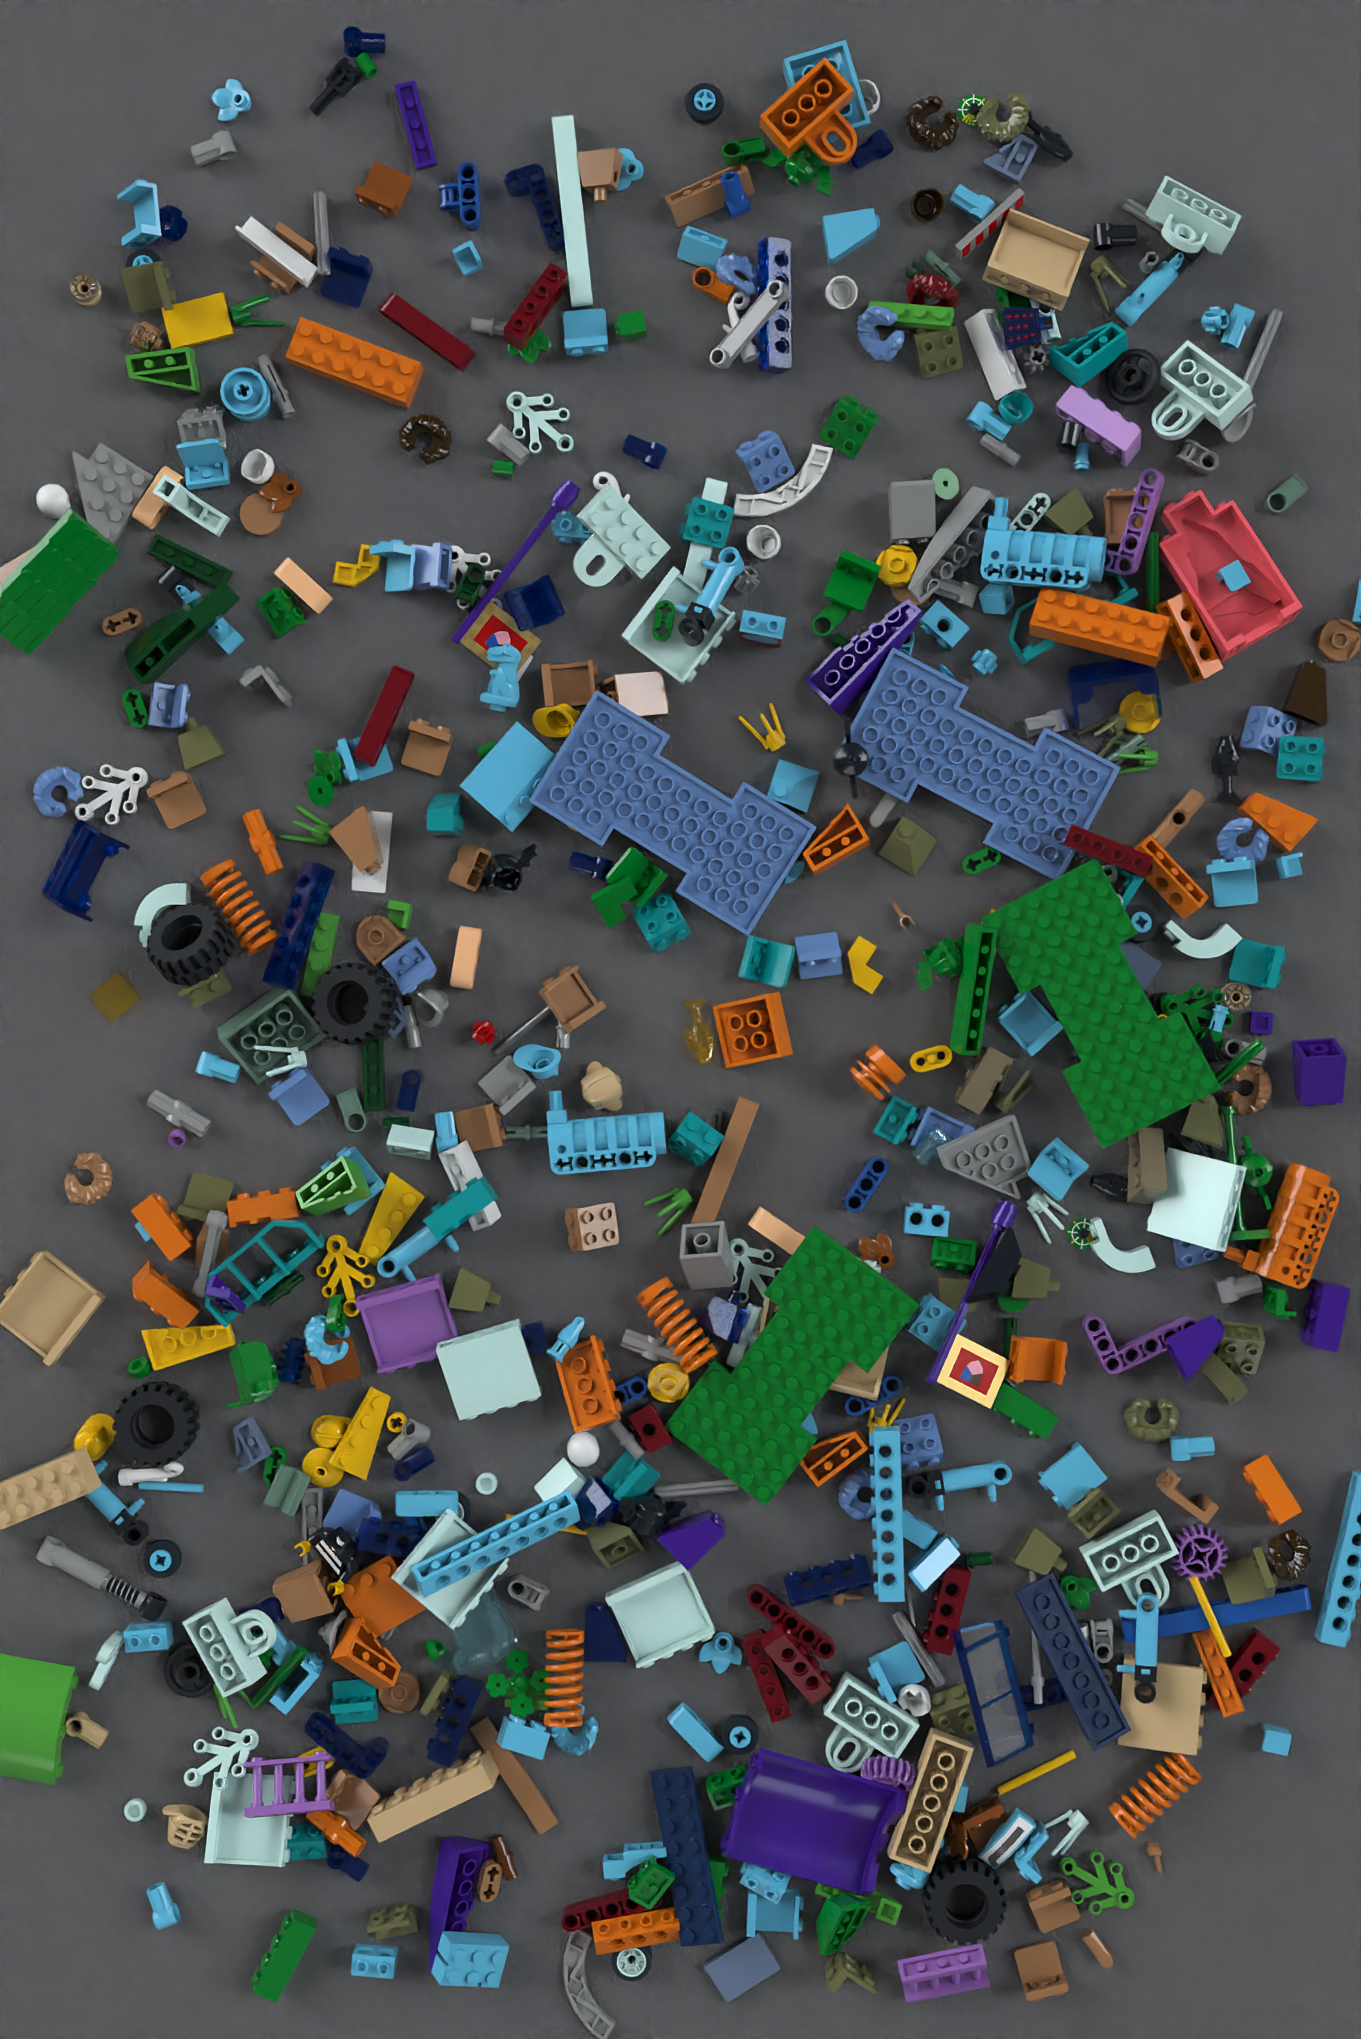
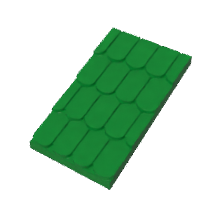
M69 508L35 547L0 567V636L29 656L52 634L51 630L71 612L72 606L98 582L97 579L117 560L120 554L118 548L73 509Z

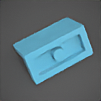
M687 226L682 234L677 258L700 267H707L716 272L717 261L726 249L728 240Z

